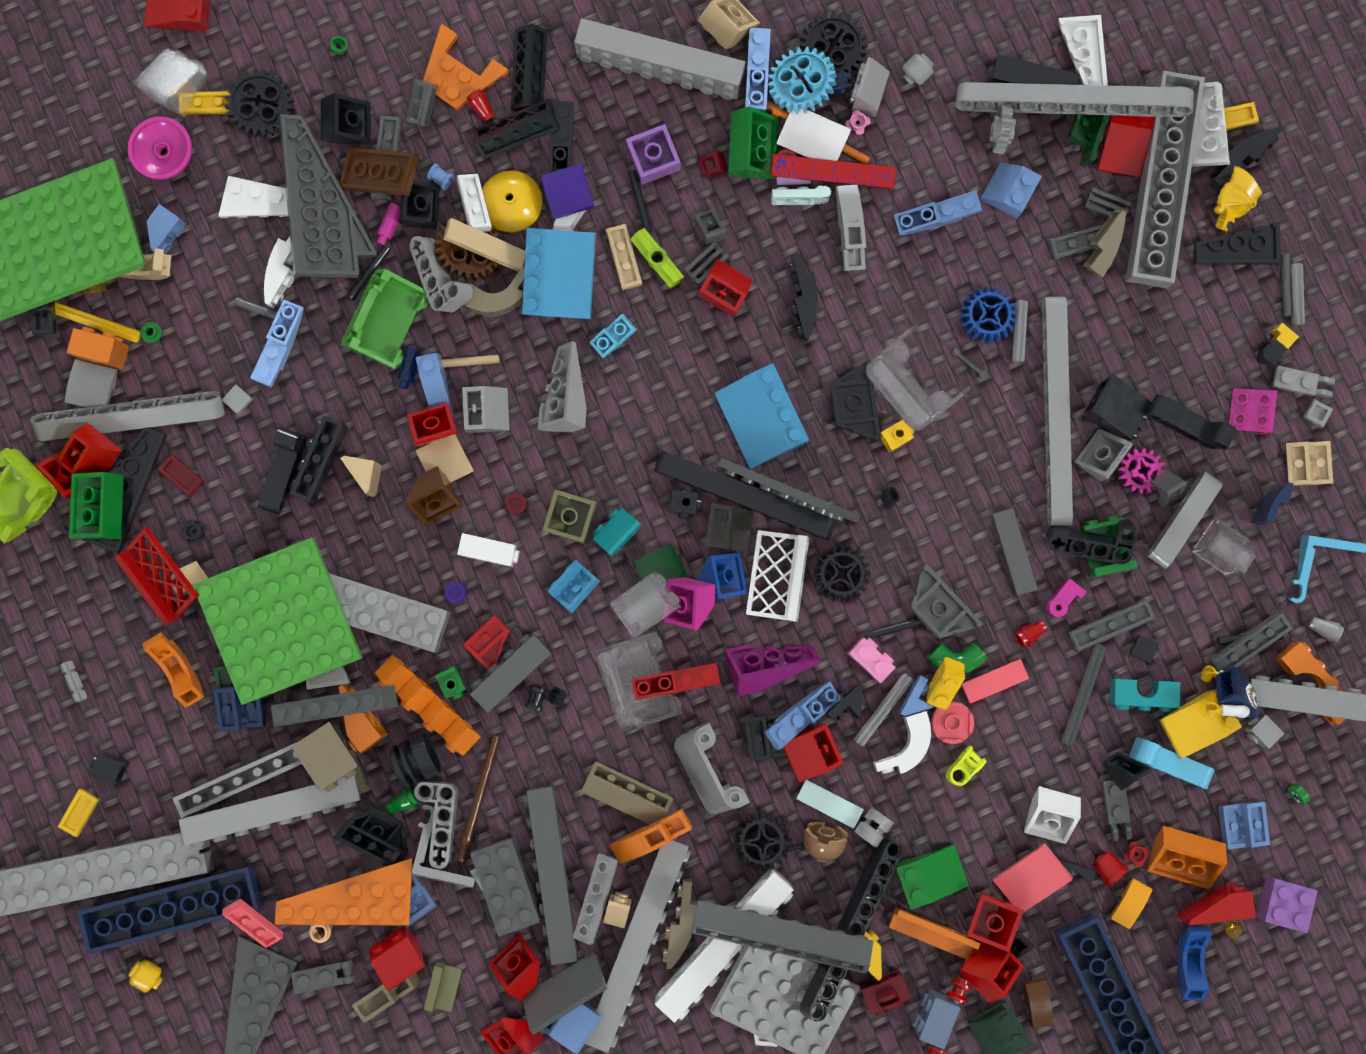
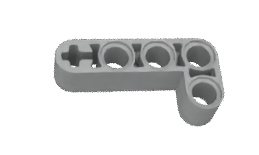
M415 236L411 239L409 247L431 308L435 311L455 312L472 298L473 290L471 285L451 281L447 268L442 269L444 262H437L440 255L434 254L438 248L433 246L435 239Z
M425 780L415 787L414 793L419 801L435 803L429 862L433 868L442 869L449 864L452 858L458 788L451 782ZM423 785H427L431 789V793L427 797L421 793ZM444 787L452 790L451 798H445L442 795ZM441 809L449 811V820H443L440 817ZM439 831L447 833L448 839L446 842L438 839ZM447 846V848L442 850V857L445 860L439 863V859L436 856L440 854L441 847Z

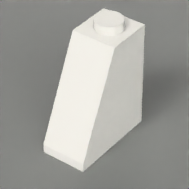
M462 533L458 549V555L510 567H513V564L518 562L520 554L516 545Z

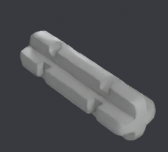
M73 661L62 663L60 667L62 672L66 674L64 677L70 691H73L74 701L80 702L85 700L87 695L85 690H82L83 685L77 671H74Z

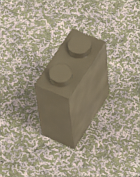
M328 722L291 746L319 791H331L338 786V780L343 777L346 780L357 773L356 769L360 767L331 722Z

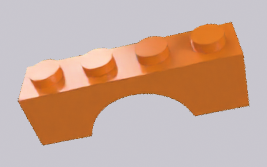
M1292 642L1274 658L1288 675L1305 673L1311 676L1321 689H1325V685L1340 686V682L1325 671L1326 666L1319 659L1313 657L1311 654L1312 650L1303 642ZM1324 716L1330 724L1339 725L1345 720L1343 718Z

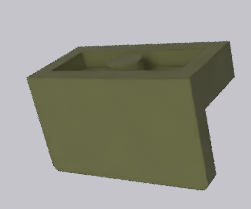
M437 962L434 966L424 1010L432 1012L434 1008L449 1012L452 1011L462 968Z

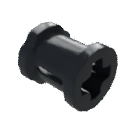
M529 686L530 694L524 707L543 711L542 703L548 690Z

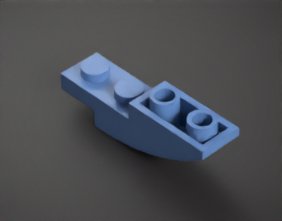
M975 190L938 203L932 202L895 214L894 217L901 236L961 221L964 217L982 212L977 191Z
M828 681L779 716L775 723L764 733L774 748L779 750L806 726L816 722L840 701L841 697L832 683Z

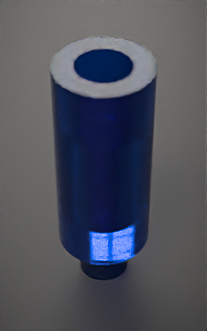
M409 346L405 347L398 380L401 381L399 388L407 390L409 383H413L417 367L416 357H419L421 350Z

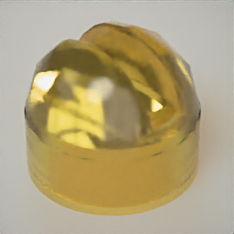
M1230 922L1226 926V934L1229 938L1236 941L1242 933L1244 926L1237 922Z

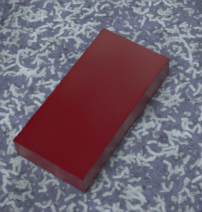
M170 454L157 469L188 497H192L205 482L174 454Z

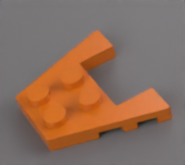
M441 24L423 81L437 84L436 97L457 111L468 103L466 99L468 95L479 88L483 91L487 87H491L495 84V81L505 77L509 70L494 59H492L481 76L447 54L457 40L458 35Z

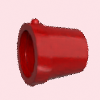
M1109 850L1102 853L1092 863L1106 886H1110L1118 881L1129 870L1125 863H1122Z

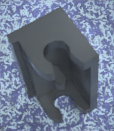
M414 78V86L405 121L426 127L430 123L438 85Z

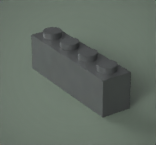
M534 633L531 635L525 634L518 641L520 645L516 649H509L502 656L504 660L500 664L494 663L486 671L488 675L482 680L478 678L470 686L472 688L470 695L487 713L551 654V651Z

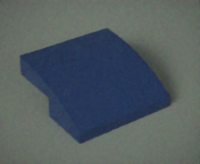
M1289 482L1274 486L1258 505L1251 524L1261 526L1275 523L1279 506L1289 504L1294 483Z
M233 685L213 689L219 731L240 730L242 728L263 727L266 725L263 697L241 705Z

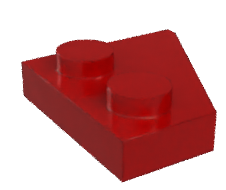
M494 614L463 645L488 670L494 663L497 664L509 629Z

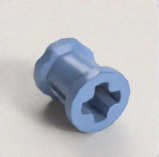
M435 163L427 173L426 179L433 180L445 191L452 184L454 174L447 173L440 168V165Z

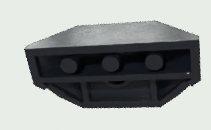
M373 805L347 819L333 837L335 840L386 866L402 862L409 853L404 823Z

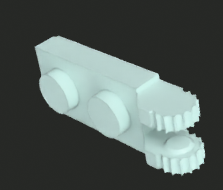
M818 186L815 189H809L808 187H799L797 189L778 187L772 189L771 204H826L829 201L831 189L827 186Z

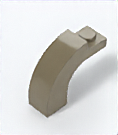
M521 267L511 284L499 293H486L470 283L473 295L463 307L483 316H500L513 311L523 303V292L521 290L524 288L525 268Z

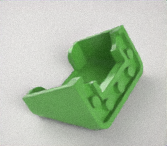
M387 269L375 270L342 338L341 346L395 369L402 362L403 355L401 354L402 350L400 347L416 312L425 309L429 303L425 290Z

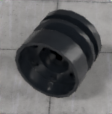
M424 732L410 738L411 749H409L405 742H400L399 748L396 745L389 747V756L394 773L406 789L412 787L413 782L416 785L421 782L420 772L427 780L442 773L434 746Z

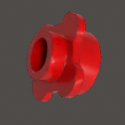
M1134 841L1130 842L1129 849L1124 854V860L1135 863L1137 867H1142L1149 854V850L1147 847L1138 846Z

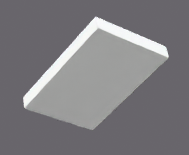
M793 108L788 115L776 144L807 158L838 161L851 129L809 110L805 114L803 109H800L799 113L796 114Z

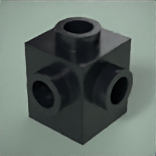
M682 487L681 491L672 490L670 513L678 514V518L691 519V515L695 516L696 511H700L702 499L698 498V493H694L692 488ZM687 500L690 502V505L684 506L682 502Z

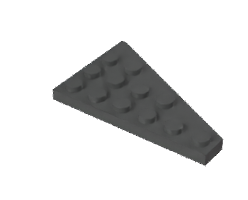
M721 458L718 465L725 468L724 473L736 478L737 474L743 476L742 481L752 485L756 481L761 484L759 487L839 521H843L845 518L858 523L861 517L857 513Z

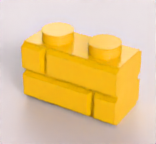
M944 657L932 678V682L929 683L927 689L928 704L947 710L965 679V665L963 663Z

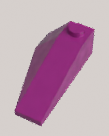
M743 645L725 649L731 682L738 697L760 692L820 664V658L813 646H786L785 649H773V645H765V648H753V645Z

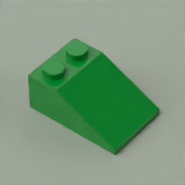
M955 844L899 862L895 869L906 905L910 910L935 902L969 886Z

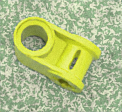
M970 745L948 768L946 779L953 785L962 786L985 765L986 760L984 758L981 759ZM956 770H960L962 778L956 782L953 779V773Z

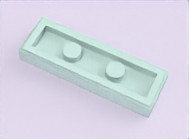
M808 780L804 781L796 797L797 800L853 829L864 810Z

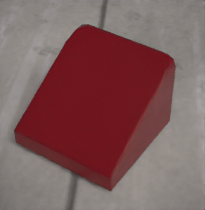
M715 150L699 157L704 178L728 172L723 152Z

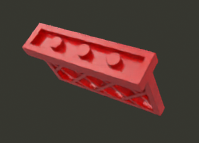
M149 527L144 528L125 551L119 553L114 558L164 626L181 619L185 615L186 609L200 596ZM144 537L148 539L150 547L145 546ZM146 551L150 552L151 561L147 560ZM157 554L162 558L163 564L158 563ZM159 569H163L164 578L159 577ZM170 571L175 575L176 581L171 580ZM172 586L176 587L177 595L172 594ZM183 589L190 595L189 598L184 597Z

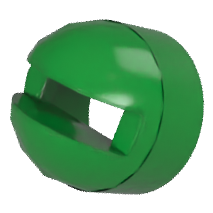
M341 36L333 37L330 41L331 51L336 55L344 54L347 50L345 38ZM335 43L339 44L341 50L337 49Z

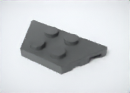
M928 564L922 567L909 609L937 639L983 625Z

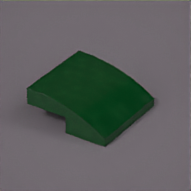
M672 543L633 562L652 600L666 594V580L682 577L689 578Z

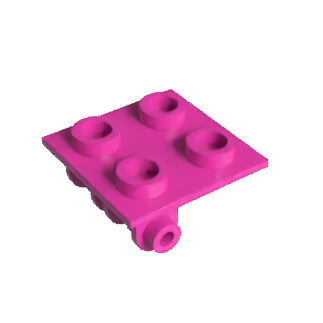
M1233 388L1229 424L1236 427V431L1258 432V434L1264 435L1273 433L1277 391Z

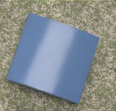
M1264 801L1218 806L1222 843L1226 844L1227 850L1270 845Z
M412 875L410 925L438 906L420 878Z

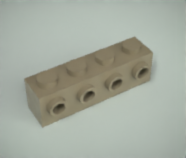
M596 761L581 791L648 824L666 817L674 799Z

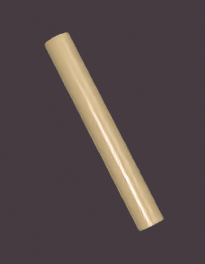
M499 355L442 359L444 368L500 363Z

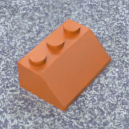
M1162 826L1154 839L1147 872L1210 889L1227 865L1226 844Z

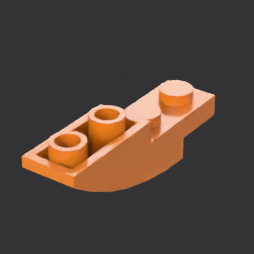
M681 808L649 826L645 825L614 841L609 846L621 864L671 843L674 838L690 831L692 825Z

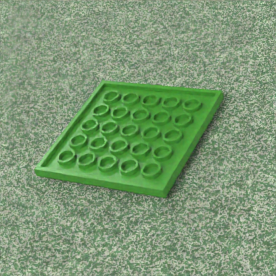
M314 537L193 584V588L200 595L198 600L241 705L363 658Z

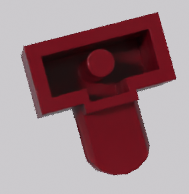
M899 970L882 976L879 981L875 979L860 985L861 993L871 1015H882L887 1010L902 1007L908 1003V1000H911L908 988Z

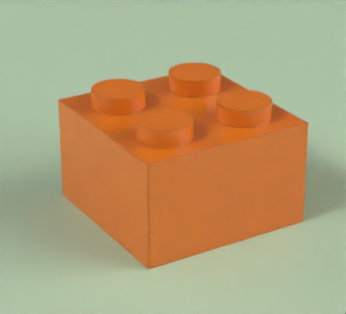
M82 327L81 330L73 328L67 353L81 360L123 370L129 346L123 343V339L111 333L103 332L101 334L87 327Z

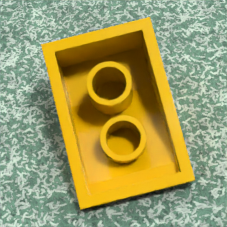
M1217 689L1204 692L1159 720L1180 759L1229 736L1242 727L1239 720L1234 716H1222L1221 713H1217L1213 719H1207L1204 716L1207 710L1203 709L1207 703L1215 702L1221 707L1218 704Z

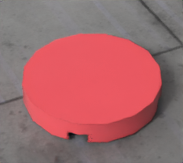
M951 701L947 710L937 707L932 713V731L944 743H962L973 732V714L962 703Z

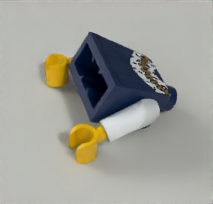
M1212 666L1204 667L1201 672V679L1205 682H1211L1213 677H1216L1218 704L1221 705L1219 707L1215 702L1207 703L1203 709L1207 710L1204 715L1207 719H1213L1217 713H1221L1222 716H1234L1237 719L1247 716L1255 718L1260 714L1255 689L1235 666L1225 671L1219 670V672Z

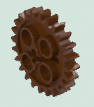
M463 213L460 214L459 220L452 216L453 219L468 225ZM446 219L444 226L441 225L439 227V232L435 235L437 240L433 244V246L438 247L434 254L440 255L437 262H444L442 269L449 268V275H452L454 272L457 273L456 279L463 275L466 282L470 276L475 282L478 275L482 280L486 274L491 275L492 269L496 270L498 266L496 262L470 251L468 255L469 265H467L468 250L443 239L448 223ZM491 226V231H483L495 238L499 236V233H492L494 226ZM453 253H458L462 259H456ZM474 256L481 257L483 262L475 260Z

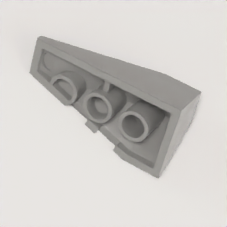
M572 341L558 346L551 369L554 375L551 383L547 384L545 389L548 395L545 404L541 403L539 409L538 430L571 433L585 428L587 408L576 343Z

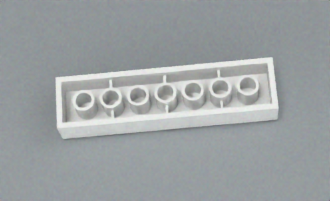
M769 868L735 907L743 911L755 910L765 916L776 915L780 904H786L792 898L793 894L791 892L793 887L777 870ZM707 937L655 995V1005L674 1023L678 1018L682 1020L690 1011L688 1007L693 1002L697 1003L704 996L703 990L708 985L712 987L719 979L718 974L722 969L727 970L734 962L732 958L737 952H742L744 945Z

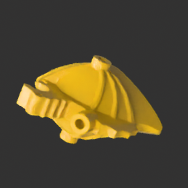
M1234 166L1231 180L1221 189L1217 201L1218 205L1214 208V211L1220 215L1215 227L1225 232L1228 231L1227 223L1229 221L1234 223L1235 219L1248 213L1251 208L1256 206L1258 198L1262 195V191L1254 178L1238 166Z

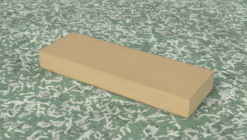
M626 224L606 229L622 291L641 286L642 281Z

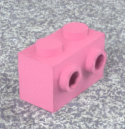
M861 638L847 654L876 682L882 683L896 668L892 665L894 660L885 652L882 655L876 649L878 645L872 639L868 638L866 640Z

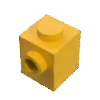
M901 420L882 431L880 438L890 453L914 438L912 435L914 431L908 422L905 423L904 420Z

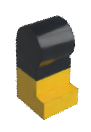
M1283 323L1277 325L1270 332L1275 337L1268 345L1258 351L1257 358L1260 363L1269 365L1278 361L1299 337Z

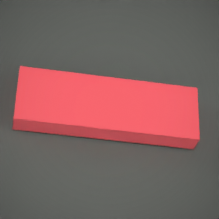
M1018 659L963 682L961 686L969 704L1028 680L1029 677L1021 659Z
M242 899L223 908V916L265 948L283 939L284 932Z

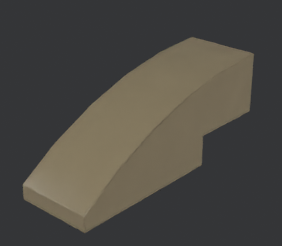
M1115 209L1090 242V245L1095 250L1083 267L1095 276L1104 277L1117 254L1125 226L1126 212L1124 210Z
M414 973L389 991L381 983L356 1001L352 1007L362 1022L365 1023L415 989L422 981L417 973Z

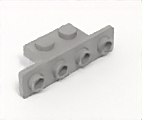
M598 854L573 935L574 939L589 945L594 943L618 864L617 859L604 854Z

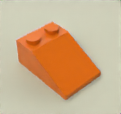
M342 684L338 687L340 694L356 691L351 684ZM372 711L344 716L346 733L350 739L348 743L355 752L359 751L362 753L368 751L389 735Z

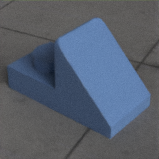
M920 675L917 676L898 712L899 714L906 716L933 708V706L919 699L920 695L922 697L925 695L929 687L926 684L928 679Z

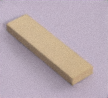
M453 218L448 220L444 240L517 272L523 267L525 250Z

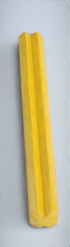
M55 301V313L58 316L114 334L138 343L141 339L139 330Z

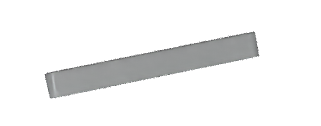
M210 391L47 412L33 416L30 421L37 440L48 441L70 438L74 431L87 423L102 434L217 419L225 414L220 393Z

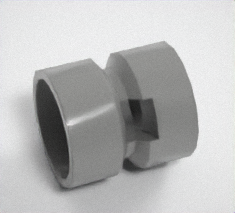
M871 807L865 815V822H860L854 832L877 848L884 839L882 834L888 833L894 822ZM874 821L879 824L877 830L871 826Z

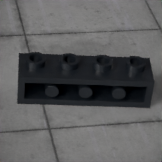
M323 415L322 420L317 424V432L314 439L308 445L307 455L300 463V471L297 478L291 484L290 495L312 504L316 503L348 429L347 425Z

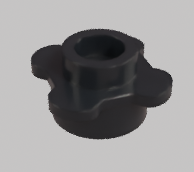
M188 520L182 537L185 540L191 539L195 543H201L207 526L204 523L198 524L193 520Z

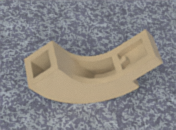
M155 248L153 254L144 255L146 267L119 277L139 280L168 278L170 276L171 255L164 254V249Z

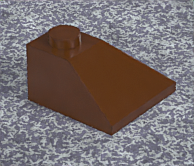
M438 466L418 476L405 500L406 505L425 526L462 507V503L450 481Z

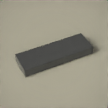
M1104 224L1049 239L1048 245L1053 261L1094 250L1095 248L1090 245V242Z

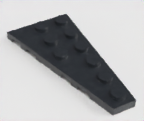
M143 428L128 446L127 451L121 458L116 460L115 465L108 472L123 475L121 539L81 540L115 553L121 552L166 440V434L150 428ZM70 519L59 528V532L69 535Z

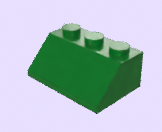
M753 107L731 111L729 174L741 178L775 179V177H770L772 155L776 154L778 118Z
M107 472L72 474L69 538L121 539L123 475Z

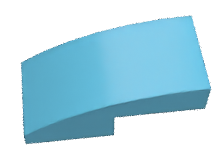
M621 314L589 343L602 358H605L636 332L637 329L624 314Z

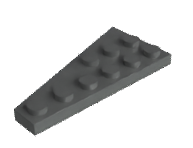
M242 935L238 936L225 1054L258 1053L291 981V971H295L299 961L269 947L265 948L260 943Z

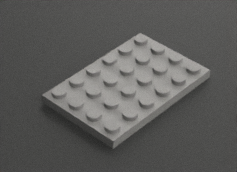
M744 946L710 1012L795 1054H825L860 986L844 978L826 1018L821 1022H814L801 1014L800 1004L819 965L809 960ZM825 985L821 989V994L825 990ZM815 1006L812 1008V1011H811L812 1014L814 1013V1011H815V1009H816Z

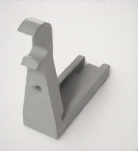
M423 805L424 811L429 810L431 816L427 824L422 822L418 824L423 830L412 875L473 888L475 878L420 866V864L424 863L434 816V808L430 805Z

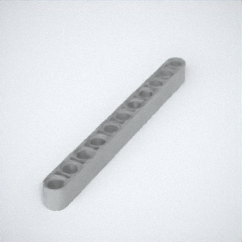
M965 82L958 85L955 106L961 111L999 112L1000 108L1004 106L1011 107L1013 109L1012 113L1186 117L1193 112L1194 91L1186 87Z
M1043 297L1042 338L1047 521L1049 526H1071L1073 522L1067 299L1066 297Z

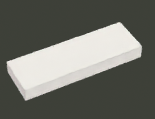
M478 174L457 175L456 180L467 224L482 232L491 231V223Z

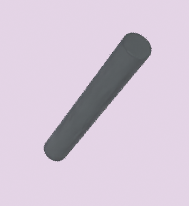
M1286 253L1281 254L1283 317H1292L1290 254Z
M238 297L234 301L235 306L271 319H275L277 311Z

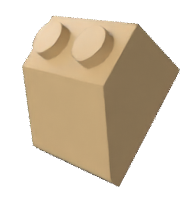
M713 0L698 19L704 30L709 32L717 40V43L726 50L740 43L749 34V29L756 28L760 23L739 0Z

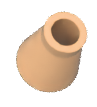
M311 925L309 929L310 938L317 943L327 941L331 935L332 925Z

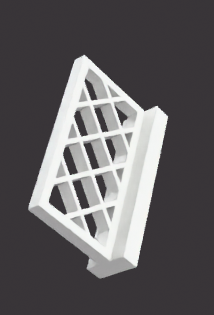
M758 530L746 615L798 622L810 539L808 536ZM762 536H770L775 544L765 550L761 545ZM775 537L782 538V539L779 540V541H777V540L775 539ZM786 539L795 540L794 548L786 553L780 543ZM778 546L784 553V556L774 562L768 553ZM766 555L772 565L765 571H762L758 566V562ZM787 558L792 564L791 570L783 574L777 565ZM775 567L781 574V577L774 583H771L765 574ZM763 576L770 586L759 592L755 587V583ZM784 579L789 585L788 591L780 595L774 586ZM772 588L779 598L769 605L762 595ZM787 595V601L785 602L783 598ZM760 597L767 607L760 612L752 611L753 602ZM781 600L786 606L785 615L775 614L771 607ZM769 609L772 614L764 612Z

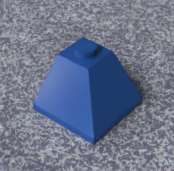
M740 552L709 556L698 580L715 584V600L748 594Z

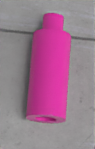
M390 203L377 231L379 235L377 243L385 246L387 239L391 240L400 221L401 206Z

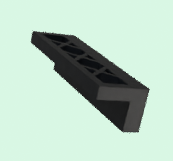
M533 23L515 29L511 110L515 112L544 101L547 30ZM526 33V38L522 43V34ZM525 53V59L521 63V57ZM524 73V79L520 84V77ZM523 94L522 103L518 104L519 97Z
M547 99L476 128L474 131V145L482 158H489L558 130L559 123L553 115V103L550 99Z

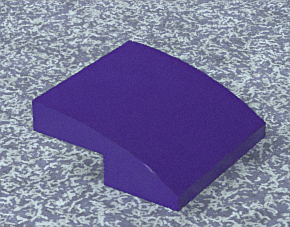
M582 163L541 176L554 220L594 208Z

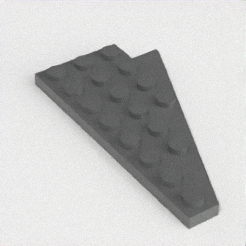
M280 114L279 124L294 276L358 278V258L374 259L377 253L303 117L300 115Z

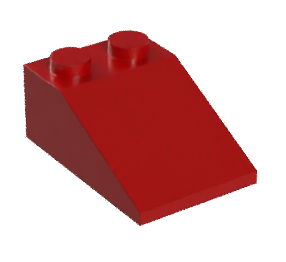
M147 0L144 26L146 28L208 31L210 0Z
M1109 115L1110 118L1104 130L1097 170L1139 178L1153 131L1155 116Z
M1236 882L1223 883V887L1214 888L1178 912L1176 916L1179 920L1189 925L1256 918L1253 892L1242 885H1237Z

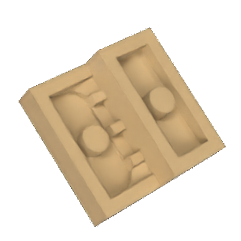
M456 434L416 449V453L425 471L427 472L438 466L447 476L450 483L474 471Z
M1330 441L1286 443L1288 483H1294L1293 486L1333 484Z

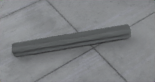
M1095 644L1093 646L1061 741L1065 745H1074L1106 651V647L1103 645Z

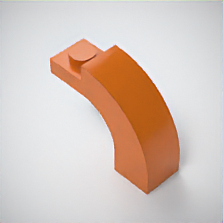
M159 633L142 643L143 649L159 664L166 674L173 696L185 708L204 698L196 673L186 656L172 639L168 640L162 633Z

